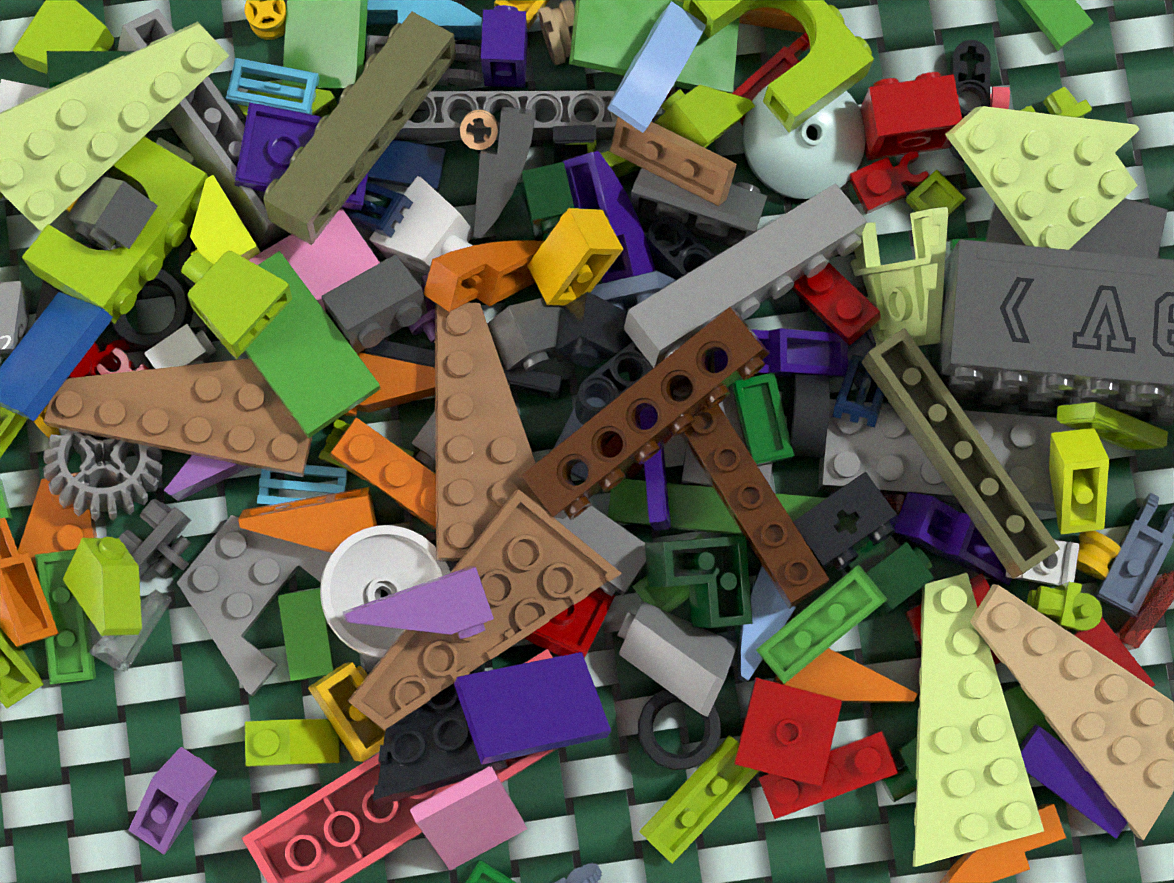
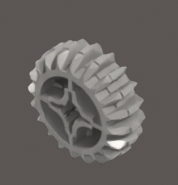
M59 428L61 435L51 434L48 440L51 449H46L43 454L44 462L47 464L43 468L44 477L50 481L48 485L51 494L60 495L59 502L63 508L74 504V513L78 517L89 509L91 510V518L96 522L100 517V512L108 511V516L114 521L117 518V509L122 508L131 515L134 511L133 501L145 505L148 501L147 492L156 491L158 481L155 478L162 475V464L159 463L162 459L161 448ZM132 450L137 456L139 464L134 473L129 475L123 463L126 461V455ZM77 452L81 455V462L83 464L79 467L80 473L73 477L67 467L71 457ZM102 461L101 466L95 464ZM105 461H108V462L111 463V464H109V465L104 466Z

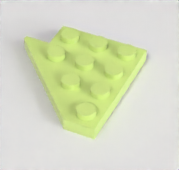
M982 106L975 107L945 134L1026 246L1069 250L1138 186L1115 153L1140 130L1135 124Z

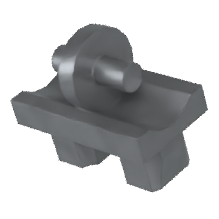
M152 499L142 510L140 517L154 528L153 532L144 542L128 529L119 537L139 565L140 579L162 554V558L153 567L162 576L173 563L183 571L189 565L180 555L191 542L181 535L171 547L169 546L192 520L175 506L171 509L158 500Z

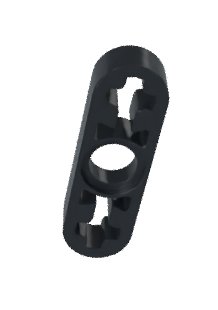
M963 41L956 47L950 59V75L954 74L957 94L959 96L964 91H972L979 96L981 100L980 107H990V52L980 41ZM966 53H972L973 60L980 61L973 69L972 80H965L968 75L967 62L960 61L964 59ZM960 106L963 119L971 111L965 110ZM951 144L949 149L952 155L958 160L965 162L953 144Z

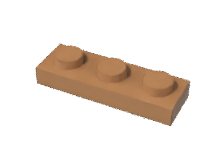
M620 117L617 118L610 152L717 206H720L727 200L736 163L656 123L650 122L647 129L642 133Z

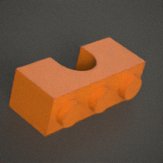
M356 417L329 453V456L361 479L370 482L399 503V506L431 529L436 530V474Z

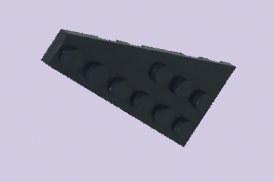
M436 531L422 535L436 547ZM446 561L450 572L459 561ZM484 664L471 671L470 674L484 672ZM454 683L385 729L384 743L380 745L378 762L381 764L378 785H375L373 801L377 806L463 781L487 767L492 766L494 771L507 767L506 760L481 765Z

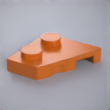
M80 472L71 473V475L75 477ZM45 478L41 479L18 548L19 554L29 553L34 569H36V554L77 550L82 538H97L95 520L91 518V510L87 509L78 517L74 513V504L63 508L59 502L60 495L51 494L48 485L50 481Z

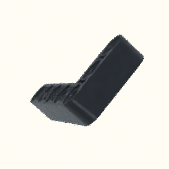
M660 217L654 220L649 227L646 240L655 270L678 280L688 274L685 271L686 269H696L715 257L676 218ZM666 240L672 243L673 246H662L657 241ZM634 342L630 343L581 383L575 406L576 417L581 424L584 425L653 369V366ZM622 372H629L634 374L638 379L635 381H626L619 376V374ZM596 397L602 399L606 405L594 407L588 404L586 400Z

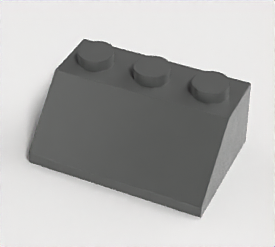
M641 168L631 192V204L638 218L651 222L660 217L676 218L694 236L727 247L734 246L756 232L767 199L766 195L760 194L759 188L748 183L738 182L736 186L731 184L727 200L720 206H717Z

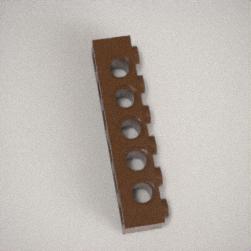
M729 307L521 476L552 517L564 519L568 516L572 520L591 506V502L588 499L599 490L603 489L604 492H607L621 483L626 477L623 471L635 461L640 465L651 459L660 450L658 443L670 433L675 437L687 430L695 422L692 416L706 405L711 409L722 402L730 394L727 388L736 380L742 377L745 381L757 374L765 366L763 359L770 353L739 313L732 307ZM716 351H725L728 356L726 368L719 373H711L708 368L709 357ZM689 378L693 385L692 394L687 400L677 402L673 394L674 386L679 380ZM654 406L658 413L657 422L652 428L643 430L639 424L640 413L646 407ZM613 434H619L623 441V448L617 456L610 458L605 452L606 440ZM583 461L587 465L588 476L585 482L575 485L571 479V470L576 463Z
M684 378L675 384L673 394L677 402L685 401L691 396L693 391L691 380ZM719 404L711 409L705 405L692 416L695 422L680 435L742 535L746 536L747 543L790 609L825 588L829 578Z

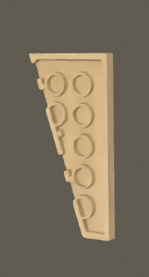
M993 584L971 618V624L998 659L1015 676L1029 699H1032L1046 716L1044 718L1084 770L1089 772L1101 787L1105 797L1112 806L1117 808L1125 818L1129 828L1136 837L1144 840L1174 792V702L1001 586Z

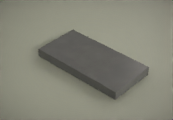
M1124 198L1069 250L1157 258L1168 210ZM994 202L985 242L1025 245Z

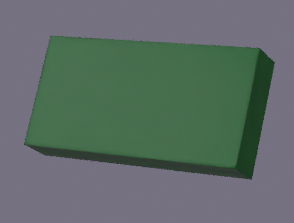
M769 373L755 376L745 381L743 379L736 380L731 384L745 447L757 466L792 459L794 453L790 446L789 432L775 374Z

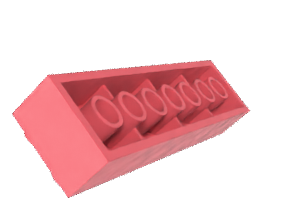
M546 649L525 663L553 657L549 650ZM557 749L506 759L507 767L496 770L495 773L501 783H504ZM378 753L242 837V840L267 883H343L422 834L423 832L416 824L410 809L457 783L377 806L373 801L375 785H378L381 765L378 762Z

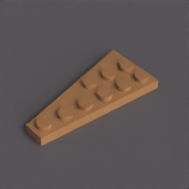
M437 303L435 305L436 561H460L517 489L521 490L548 512L521 476L535 465L536 462L480 303H466L450 312Z
M250 358L68 378L49 401L44 423L47 426L300 477L304 476L312 437L308 438Z
M517 489L450 572L452 573L469 566L476 567L494 618L484 622L486 630L460 639L458 632L449 635L405 629L348 699V702L385 730L455 683L457 677L469 675L471 671L489 659L491 660L548 623L550 619L571 605H575L589 596L588 594L622 573L521 490Z

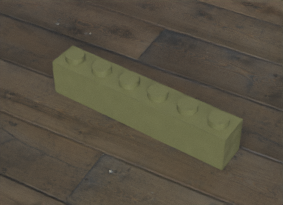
M411 11L402 24L397 23L392 28L385 46L378 54H372L367 60L363 74L354 85L349 84L340 96L339 104L333 112L321 118L316 126L314 136L305 147L301 146L295 151L290 160L289 168L281 178L274 179L267 187L263 200L270 222L310 245L315 242L456 59L453 33Z
M905 328L870 350L861 363L1012 579L1024 574L1060 549L907 330Z

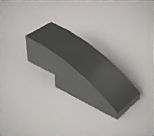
M502 107L498 149L486 148L480 152L474 238H482L513 194L524 169L531 145L536 110Z

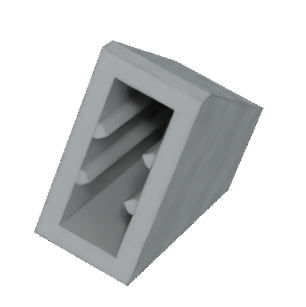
M642 601L636 615L627 613L617 636L625 639L619 655L698 713L708 717L727 676L737 643L702 627H692L691 622Z

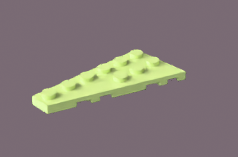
M196 22L158 39L140 50L114 59L109 64L89 73L81 74L1 112L0 192L42 232L47 224L50 225L225 61L229 54L199 22Z
M967 573L922 586L920 637L922 639L921 668H919L920 706L918 709L917 795L914 815L915 850H913V867L1044 832L990 648L970 622L978 608Z

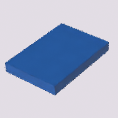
M58 292L0 367V406L29 420H36L113 317L101 307Z

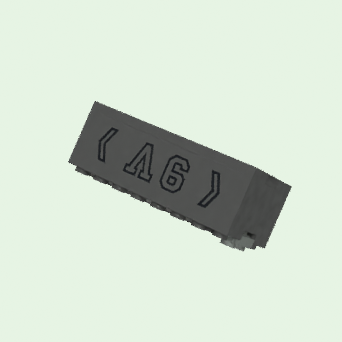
M960 239L945 260L940 343L926 345V359L958 404H960V400L976 401V406L983 409H1001L1002 404L1019 405V411L1044 413L1045 408L1057 409L1060 405L1097 402L1128 416L1147 418L1146 423L1151 425H1173L1174 260Z

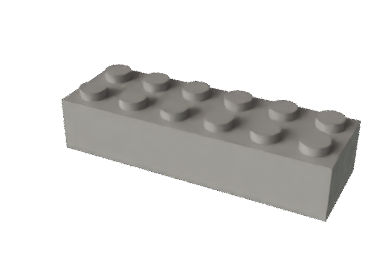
M830 399L824 453L819 459L817 492L835 493L866 471L884 497L896 498L886 495L906 496L908 492L933 496L942 502L960 504L891 404L882 405L874 428L866 426L868 420L866 418L860 417L858 423L850 422L851 414L843 413L841 419L832 417L836 400ZM865 402L864 405L871 407L872 403ZM963 410L1033 510L1056 512L1049 472L1051 433L1076 429L1060 424L1057 418Z

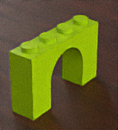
M684 0V10L706 24L703 32L708 38H711L742 14L756 8L770 7L783 10L791 14L802 24L809 38V54L771 82L763 99V103L789 133L866 77L874 61L871 49L866 41L859 36L855 37L845 25L840 11L835 6L828 5L824 0Z
M145 136L108 169V172L114 179L125 181L158 205L130 249L124 247L110 250L91 249L47 224L22 256L36 276L66 295L103 308L113 317L111 319L113 324L117 322L121 315L128 313L132 309L140 290L147 281L153 280L162 268L163 260L173 247H178L186 238L188 228L195 220L204 183L208 178L204 171Z

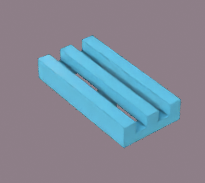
M235 58L226 99L229 103L249 106V102L312 115V104L315 102V90L319 84L320 77L318 73ZM246 72L306 84V89L242 78L241 74ZM238 88L301 99L303 102L298 103L240 92Z
M306 465L304 475L338 478V484L335 485L270 479L271 472H280L261 469L257 504L267 506L300 500L299 498L269 496V488L329 494L344 492L347 486L348 471L344 468Z

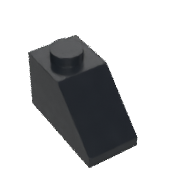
M590 292L584 293L562 307L555 351L572 359L575 364L589 368L614 357L633 342L624 330L628 312Z

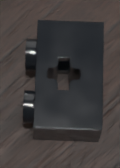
M865 471L793 521V523L825 571L833 566L839 571L859 557L856 550L871 541L875 546L891 536L896 531L892 525L898 522V517ZM845 516L850 521L858 518L855 522L857 531L851 535L847 530L838 533L842 528L840 519Z

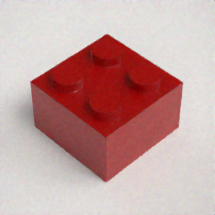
M927 72L918 75L915 80L899 82L897 78H887L879 80L872 87H869L860 108L865 131L867 161L902 156L912 151L922 153L948 149L952 143L945 134L962 120L954 74L941 76L940 72Z

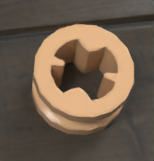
M482 109L473 110L461 122V139L464 144L472 149H486L497 138L498 122L488 111ZM474 119H484V126L491 128V135L484 134L483 141L475 140L474 133L467 131L469 123L474 125Z

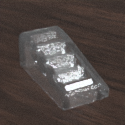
M155 589L141 601L142 629L139 635L103 636L89 653L117 670L128 671L172 601L170 600L171 597Z

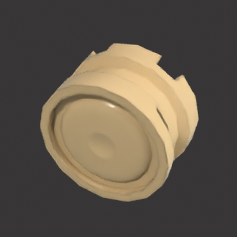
M571 0L560 2L559 7L551 9L549 6L538 9L542 33L554 65L565 63L566 58L570 57L575 13Z

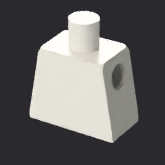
M417 176L404 193L413 204L410 209L402 207L399 213L404 218L400 224L392 223L391 228L395 230L392 238L376 232L369 238L385 258L388 259L396 254L404 266L428 274L432 259L451 251L473 246L468 242L472 238L474 231L450 203L426 181Z

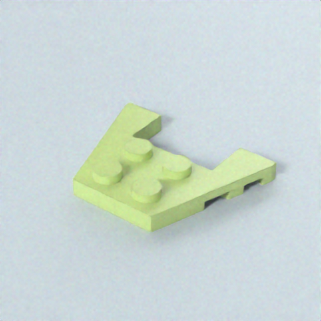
M947 207L910 213L915 260L881 265L875 222L866 223L860 237L862 242L854 250L857 259L852 260L850 263L854 275L863 277L868 293L866 298L881 314V319L871 327L876 346L904 328L917 346L940 343L948 223Z

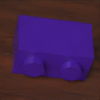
M509 5L495 6L493 10L483 9L481 64L484 86L526 88L528 49L526 11H518L516 7Z

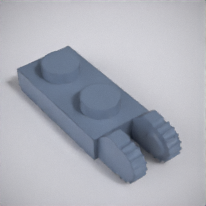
M1153 493L1148 494L1135 520L1131 521L1119 545L1121 551L1117 557L1112 559L1108 567L1109 573L1101 581L1094 595L1095 598L1131 617L1137 615L1174 541L1172 539L1174 534V506L1166 513L1159 531L1147 526L1151 516L1158 507L1159 497Z

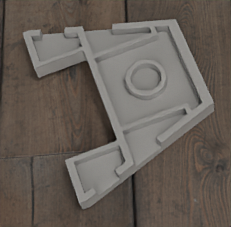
M231 515L178 580L177 584L246 692L254 696L278 665L244 638L245 634L299 567H302L321 582L324 568L332 553L242 529L239 526V517Z

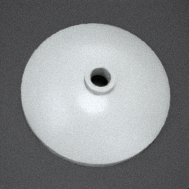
M382 525L366 528L348 537L330 556L321 579L320 597L322 609L333 632L347 646L361 654L382 658L405 629L348 623L345 621L343 611L376 600L375 591L377 589H383L390 595L449 574L450 570L446 561H436V547L422 535L398 526Z

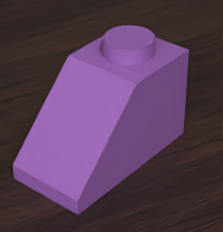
M180 747L152 777L129 831L162 854H165L204 799L217 771L206 764L201 758Z

